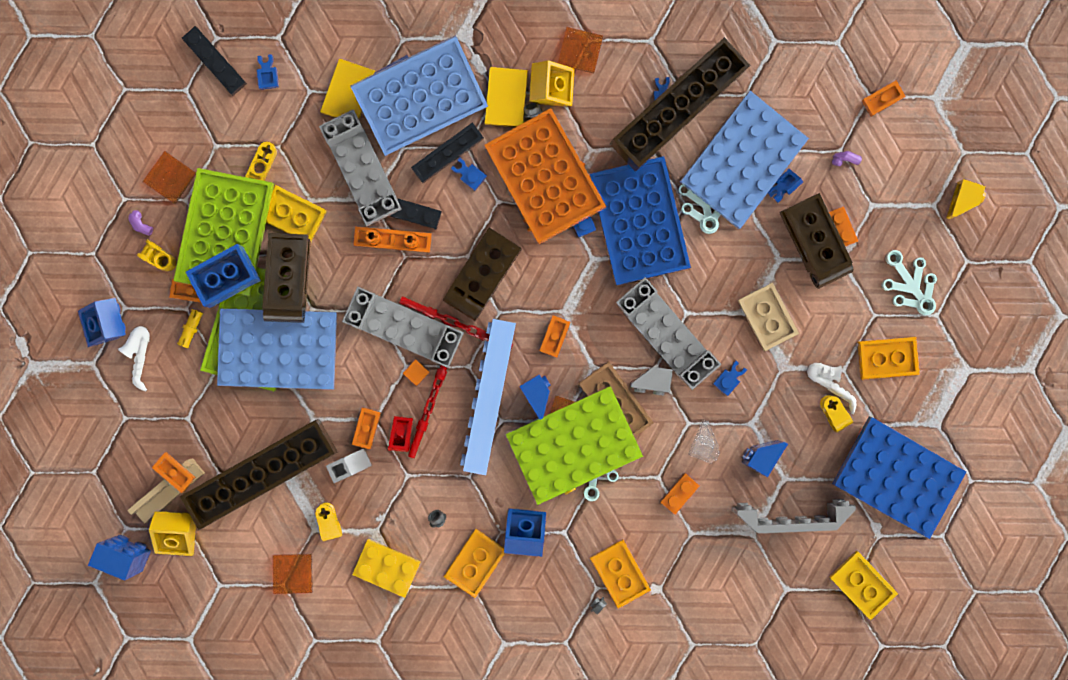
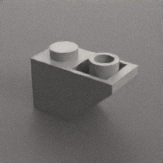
M651 367L631 382L630 387L634 388V392L645 393L647 389L653 390L655 395L664 396L665 392L670 393L673 370Z
M361 449L326 465L333 483L372 466L365 449Z

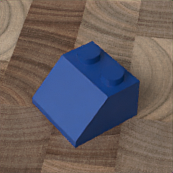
M116 298L95 301L78 310L88 347L116 340L126 335V327L124 322H122L120 306Z
M539 374L521 385L520 388L541 420L544 417L550 392L548 387L551 385L546 376L541 377Z
M775 440L751 446L750 449L747 448L744 451L742 463L759 474L768 477L788 444Z
M508 508L504 553L542 557L546 512Z

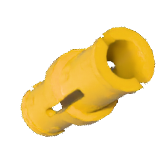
M191 309L186 324H183L182 328L184 329L177 342L178 345L189 349L193 335L198 331L196 328L203 315L202 312Z

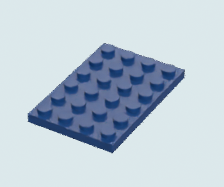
M664 156L648 160L636 172L629 165L590 174L592 182L606 205L605 209L599 211V217L616 286L642 280L645 277L651 278L691 268Z
M869 416L832 484L930 539L963 480L966 471Z

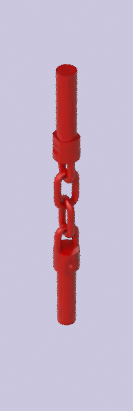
M402 296L400 299V304L419 311L431 319L436 317L450 327H459L475 338L489 341L490 334L481 328L473 325L467 326L460 323L453 316L448 314L442 315L438 313L437 309L426 307ZM446 317L455 320L454 325L446 322ZM471 328L477 330L475 334L469 332Z
M440 365L436 371L433 387L426 401L422 418L418 421L417 431L408 457L415 459L423 434L427 430L428 420L435 406L436 397L447 374V367ZM437 379H438V380H441L440 383H439V386H438V385H435L436 382H437ZM429 402L432 403L430 411L426 410Z

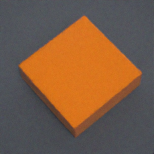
M416 359L403 372L416 386L430 373Z

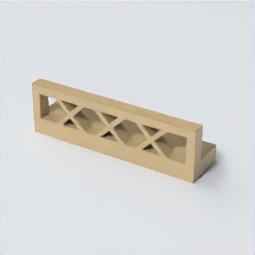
M194 459L186 460L181 464L196 477L189 486L205 474ZM164 479L127 511L131 515L136 513L145 524L153 518L155 511L160 512L178 497L181 492Z

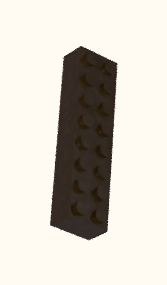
M724 37L615 136L610 145L636 172L751 65Z
M317 419L181 495L180 498L197 529L201 530L338 453L322 422L320 419Z

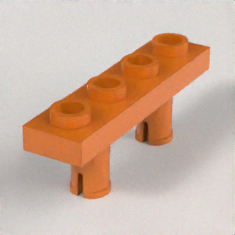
M355 226L353 245L430 253L432 233Z

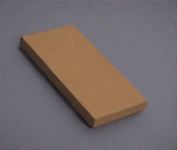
M609 361L578 383L587 397L611 386L634 437L654 424Z

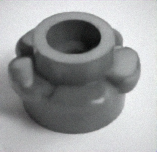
M531 103L524 107V116L529 119L542 113L538 103Z
M440 510L432 511L428 516L429 525L432 528L443 526L447 518L446 514H443Z
M597 597L590 604L592 607L591 612H595L597 615L607 605L603 600L604 597L601 599Z

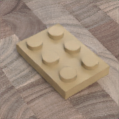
M773 283L738 300L763 351H767L799 334Z

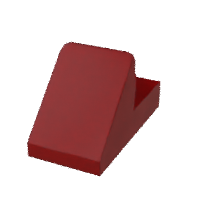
M394 416L388 450L409 451L413 418Z

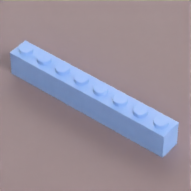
M498 319L488 322L486 333L490 334L489 341H485L483 347L486 357L485 360L480 362L479 371H482V377L477 379L475 390L479 391L478 398H473L471 409H475L474 417L470 416L468 428H471L470 436L466 435L464 447H468L467 454H462L460 464L464 466L463 471L481 475H486L516 325L514 322Z

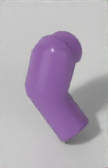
M850 151L835 153L832 157V164L835 166H841L842 161H848L855 165H859L862 161L861 156Z
M132 211L129 214L128 220L133 229L150 236L153 232V227L142 223V216L139 211Z

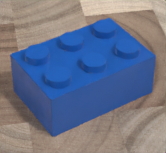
M239 244L186 271L201 303L207 308H211L261 281L244 247Z
M118 535L96 544L88 566L125 581L143 572L151 550L147 549V546L143 543H132L128 541V537Z

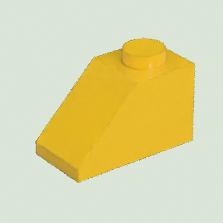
M965 179L957 182L946 218L952 219L980 205L986 196V192H984L986 186Z

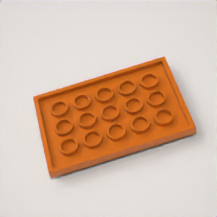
M551 108L484 145L538 244L547 241L606 208L603 199Z

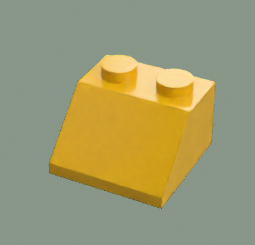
M551 61L532 63L529 101L541 105L571 107L575 69Z
M155 511L149 527L155 554L194 555L196 525L190 514Z

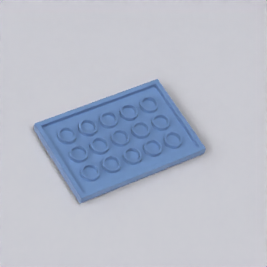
M456 35L350 85L385 156L488 107Z
M749 91L680 182L735 227L741 229L809 138L752 91Z
M220 309L217 386L334 389L337 312L306 311L304 323L264 322L263 310Z

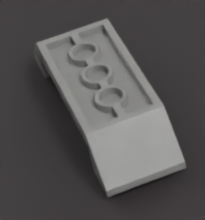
M351 110L320 125L319 128L332 150L359 207L358 210L365 225L369 226L401 210L398 199L355 111Z
M645 277L620 298L616 304L676 375L693 390L722 364L709 350L704 348L657 294L658 291Z
M358 286L342 321L449 368L464 334L462 331Z
M833 499V503H827L828 517L826 515H815L814 519L807 518V516H795L793 520L787 517H776V520H768L767 517L757 518V509L748 505V503H737L736 507H732V511L758 534L838 530L856 510L855 505L850 504L849 501Z

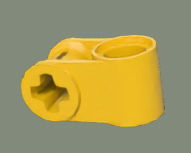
M148 239L145 241L146 245L141 253H137L139 258L158 269L172 271L176 267L175 257ZM167 257L168 264L163 267L162 261Z
M831 395L821 398L820 407L827 417L831 428L836 433L853 423L851 416L839 398ZM829 400L834 402L831 404L832 408L827 407Z
M328 502L322 503L316 509L315 515L320 536L324 542L341 537L342 530L334 506ZM323 508H325L326 511L329 510L327 516L325 514H321Z

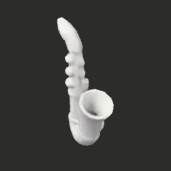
M139 326L130 332L126 343L118 348V350L131 359L133 353H136L134 358L135 364L133 365L134 370L132 371V383L137 388L146 392L147 389L144 383L140 381L147 345L150 341V333L147 328Z
M822 363L809 365L807 368L808 377L849 402V409L851 414L854 415L857 405L856 399L848 391H845L844 388H840L837 383L832 382L833 379L840 382L842 366L830 367Z

